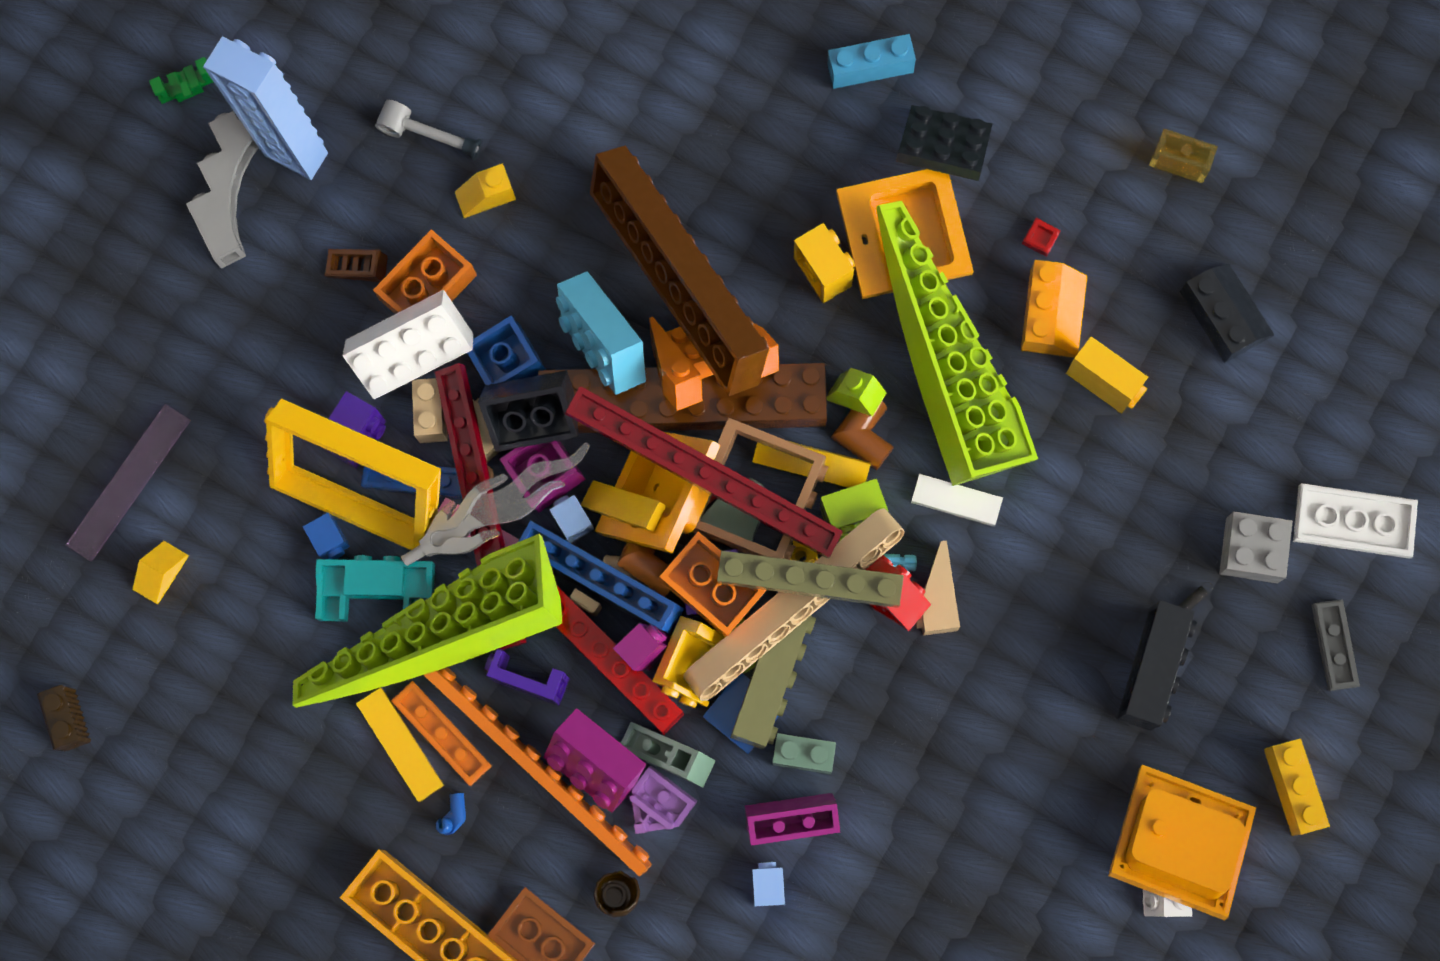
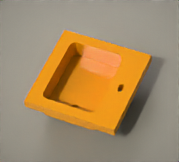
M925 169L836 190L851 256L855 263L854 268L862 299L893 293L876 209L881 204L903 202L920 231L919 239L926 248L929 247L934 256L931 258L939 273L943 271L947 280L973 274L974 271L949 174ZM862 237L866 238L867 245L863 244Z
M664 432L713 460L720 448V445L713 440ZM631 451L615 487L660 501L666 505V508L654 532L604 515L601 516L595 532L605 537L673 554L681 533L688 534L695 529L710 494Z
M1142 764L1137 774L1108 876L1225 921L1229 916L1256 807Z

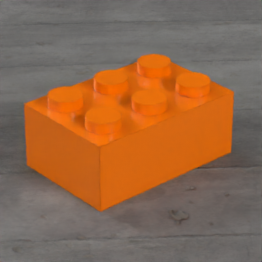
M431 229L373 291L385 306L394 314H397L443 289L451 301H453L477 274L470 262Z
M698 531L657 579L720 634L726 637L766 590L719 584L717 577L721 550Z

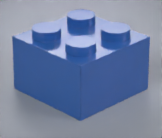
M512 315L474 338L473 348L467 352L485 385L538 376V371L546 370L521 325Z

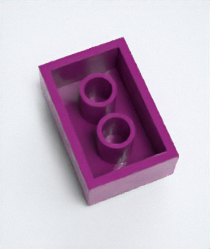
M577 708L554 732L543 757L552 769L561 771L577 789L584 790L593 797L594 802L599 807L607 809L611 813L632 791L646 766V763Z

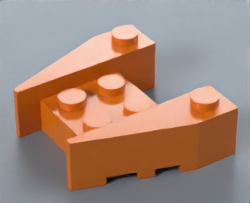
M650 317L651 346L656 359L663 395L676 411L703 401L701 379L714 374L681 327L665 332L655 318ZM753 323L754 328L761 337L766 339L769 347L761 375L762 378L779 371L778 344L764 328Z

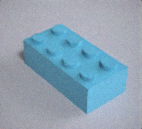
M588 271L558 283L559 296L556 297V303L561 311L559 324L565 333L569 332L572 336L576 349L584 352L589 366L596 368L603 385L609 386L614 394L617 395L646 382L642 340Z

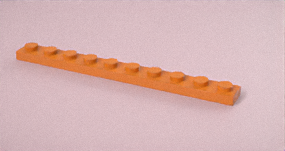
M446 667L424 675L639 877L652 866V863L648 860L650 856L643 848L638 845L634 847L626 840L627 834L617 825L612 827L604 819L606 815L596 805L590 806L582 799L584 794L574 785L568 786L561 779L563 775L560 771L552 769L539 759L541 754L529 744L525 746L518 739L520 735L510 725L504 726L497 720L498 714L488 705L483 707L476 700L477 694L466 685L462 687L454 680L456 675L453 671Z

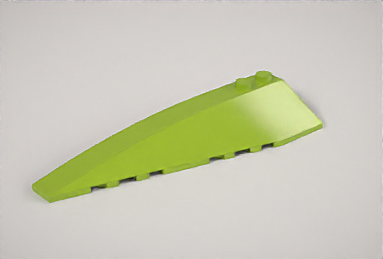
M902 201L878 205L876 209L901 326L917 382L952 486L1037 460L1038 456L1015 396L1011 398L1005 388V385H1007L1006 380L1002 374L998 375L990 362L993 359L988 349L985 350L977 339L979 334L957 295L952 296L946 285L948 280L943 271L941 273L938 272L931 259L934 256L929 247L926 248L919 239L920 231Z
M537 534L488 554L480 559L481 564L473 570L466 568L458 574L459 579L448 586L443 583L434 589L435 592L425 601L422 598L415 601L383 622V628L374 634L369 631L361 636V642L350 649L344 647L337 652V655L329 663L323 661L293 680L292 705L296 708L409 680L464 662L562 624L561 598L543 537Z

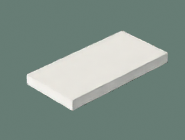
M1301 483L1298 486L1293 542L1412 558L1418 500Z

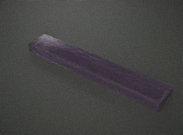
M166 404L162 407L66 543V546L87 560L93 561L191 421L190 419Z

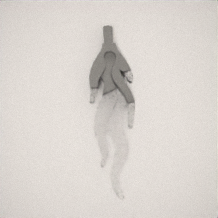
M585 442L575 454L565 459L532 464L511 484L496 492L486 494L490 489L504 483L508 476L501 474L481 482L465 496L453 516L452 514L457 507V503L450 501L435 516L427 533L419 541L420 545L401 556L404 564L409 566L425 555L430 557L437 554H465L478 548L486 541L498 537L500 531L497 530L483 531L472 537H468V535L475 529L488 525L513 522L528 515L548 494L555 489L564 487L565 483L561 480L548 482L529 497L522 498L526 491L543 478L572 469L581 462L590 445Z

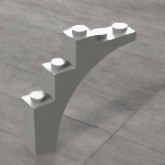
M234 111L222 113L214 121L208 123L222 151L211 153L203 161L197 163L211 191L200 193L192 201L186 203L214 261L221 269L246 257L237 226V196L247 166L259 149Z

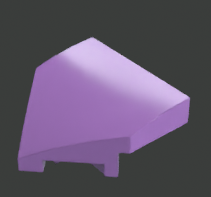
M649 766L632 789V795L630 796L635 819V834L679 827L695 806L697 800L654 767Z

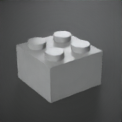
M1232 512L1225 522L1219 574L1277 584L1286 579L1293 521Z

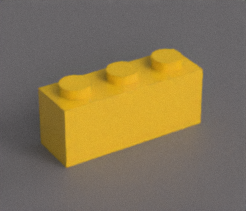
M1301 738L1265 748L1264 752L1292 836L1330 827Z

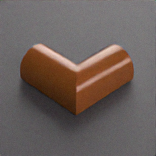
M882 401L873 416L851 409L831 435V439L863 461L870 462V466L876 471L894 449V446L872 431L887 411V405Z
M626 542L617 565L665 597L670 590L657 578L669 565L654 555L656 549Z

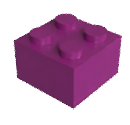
M560 440L515 448L500 459L529 505L538 512H541L586 480Z

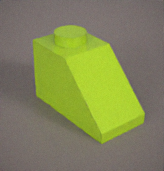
M850 368L839 375L826 399L835 404L873 416L885 397L886 392L874 375Z

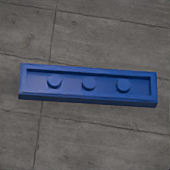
M364 466L361 481L362 488L416 494L415 488ZM436 466L441 468L439 497L462 499L456 468Z

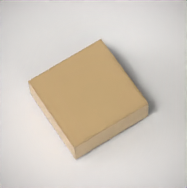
M576 588L570 595L571 600L577 606L594 617L602 609L600 603Z

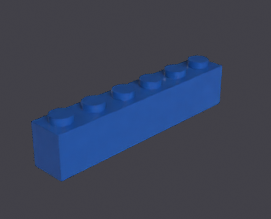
M530 520L518 542L540 534L543 537L552 567L657 628L671 634L685 608Z

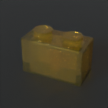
M1163 129L1149 166L1203 183L1210 172L1218 146Z

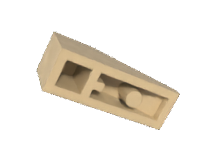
M941 541L924 589L926 591L924 597L930 602L931 606L916 622L917 629L922 628L923 635L954 632L960 628L947 541Z

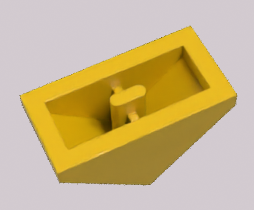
M166 541L161 542L139 560L132 590L159 604L189 555Z

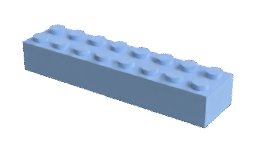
M222 36L204 64V69L264 156L312 180L328 152L322 144L324 141L316 134L317 130L311 125L310 118L303 112L304 108L297 102V96L291 92V86L284 80V74L276 67V61L263 52H260L258 55L250 51V47L238 39L231 41Z

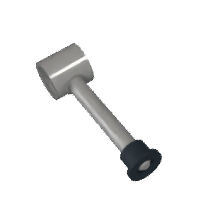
M394 100L385 101L375 124L379 131L389 136L400 138L403 131L409 130L461 149V152L471 156L472 160L477 158L481 149L482 139L474 140L468 137L463 139L409 119L411 110L408 107Z

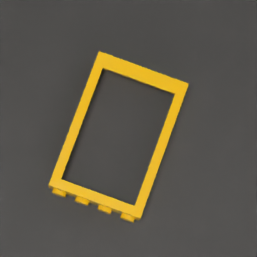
M280 399L274 408L271 407L267 411L264 423L267 429L265 440L267 441L268 448L266 457L268 458L269 467L267 474L269 475L270 488L326 513H330L337 518L409 550L420 545L419 541L425 536L433 519L438 514L441 468L284 399ZM293 435L415 488V518L294 465Z

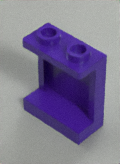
M498 648L495 654L491 653L489 655L485 670L488 671L486 676L492 681L560 706L570 680L564 672L553 668L545 685L507 671L506 667L510 656L505 651Z

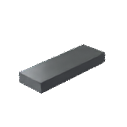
M1343 599L1311 604L1328 691L1360 687Z

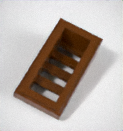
M328 249L325 276L381 282L386 276L388 256L380 250ZM339 257H343L341 270H338ZM353 258L352 270H349L350 259ZM362 259H365L363 271H360Z

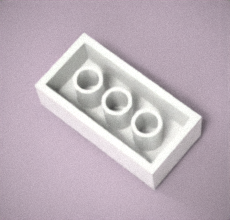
M443 289L346 339L342 356L372 398L376 399L471 351L474 334Z

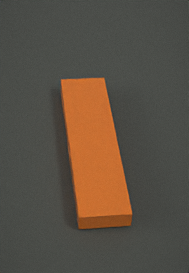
M411 681L391 700L469 786H472L492 767L487 759L414 681Z

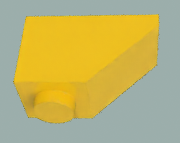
M503 163L477 172L455 191L464 218L516 200Z

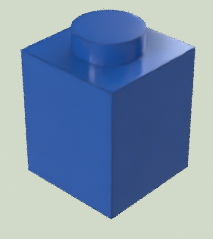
M326 513L303 526L318 556L322 559L336 560L345 554V549L350 547L338 523L330 513Z

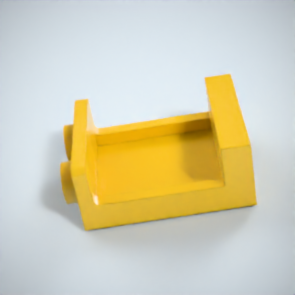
M680 616L652 681L663 687L662 693L676 699L678 696H681L679 702L689 707L696 708L697 704L708 707L709 701H700L683 676L691 665L725 637L702 622Z

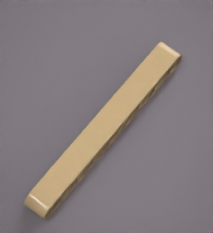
M879 509L836 544L830 558L821 556L814 563L865 570L901 540L904 535V529L886 509ZM778 592L728 636L691 665L684 673V680L700 701L711 699L830 599Z

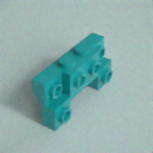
M365 555L354 556V560L317 559L315 619L318 621L348 622L349 599L403 600V609L420 598L425 601L434 593L435 563L433 561H415L406 566L401 561V557L384 556L383 560H372L371 556Z

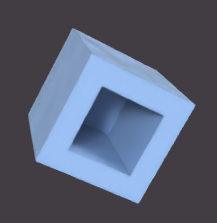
M568 495L559 498L553 503L554 507L549 509L569 543L594 530L593 525L575 495L570 498Z
M776 862L758 863L759 869H752L755 906L785 905L783 868H776Z

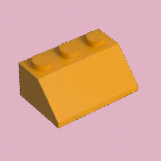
M1034 260L1030 270L1021 351L1076 357L1079 352L1087 275L1064 263Z

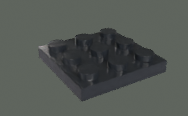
M911 105L896 162L979 181L993 124L981 119L958 116L955 113L932 110L925 106Z

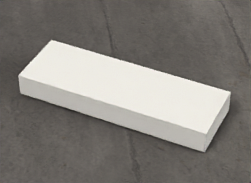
M919 474L911 503L995 527L1003 498L960 485L952 486L950 482Z

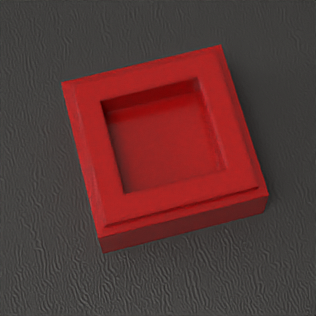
M1036 218L1022 244L1047 257L1061 230Z

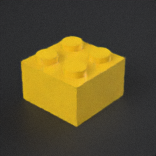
M824 223L794 240V259L822 303L829 301L852 287L853 268L855 267V263L849 253H843L838 246L840 241L834 230H828Z

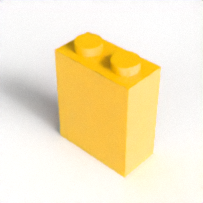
M1092 336L1073 359L1066 372L1068 376L1121 414L1127 406L1133 409L1148 389L1143 386L1148 376Z

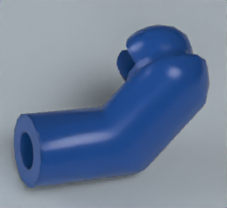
M464 793L449 795L450 811L436 822V830L440 834H453L465 822Z

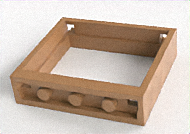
M728 417L717 443L720 445V448L714 460L725 465L737 435H741L809 462L813 465L796 506L804 510L806 508L812 509L818 493L814 492L818 481L823 483L829 468L825 466L826 456ZM710 494L699 521L692 531L693 533L699 531L706 538L737 549L745 554L790 560L795 546L791 545L793 540L785 535L782 536L777 550L774 551L701 521L711 498Z

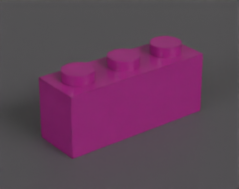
M639 623L613 649L632 670L650 671L662 659L671 636L656 626Z
M833 793L744 806L751 846L840 833L837 803Z

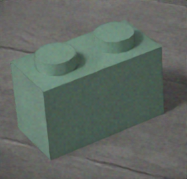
M777 733L773 765L831 774L836 742Z

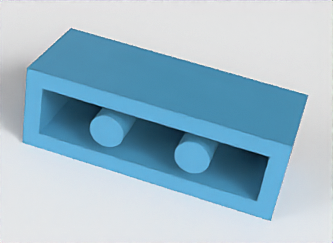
M910 34L828 50L827 64L832 86L835 89L914 73L916 58Z

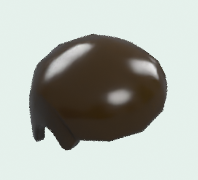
M623 871L604 874L596 882L593 893L597 908L610 917L616 918L628 915L636 908L640 897V889L636 878L625 874Z

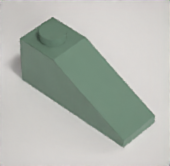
M630 722L621 741V744L639 759L702 788L715 763L714 759L700 751L633 722Z

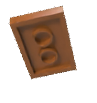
M524 887L487 935L518 961H583L596 944L527 887Z

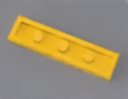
M757 442L752 461L753 463L808 477L813 465ZM792 442L826 456L825 466L829 468L825 475V482L847 488L866 482L871 465L870 462Z
M594 480L581 503V506L587 510L654 532L666 508V505L660 501Z
M383 688L377 689L356 703L418 802L423 801L444 786Z

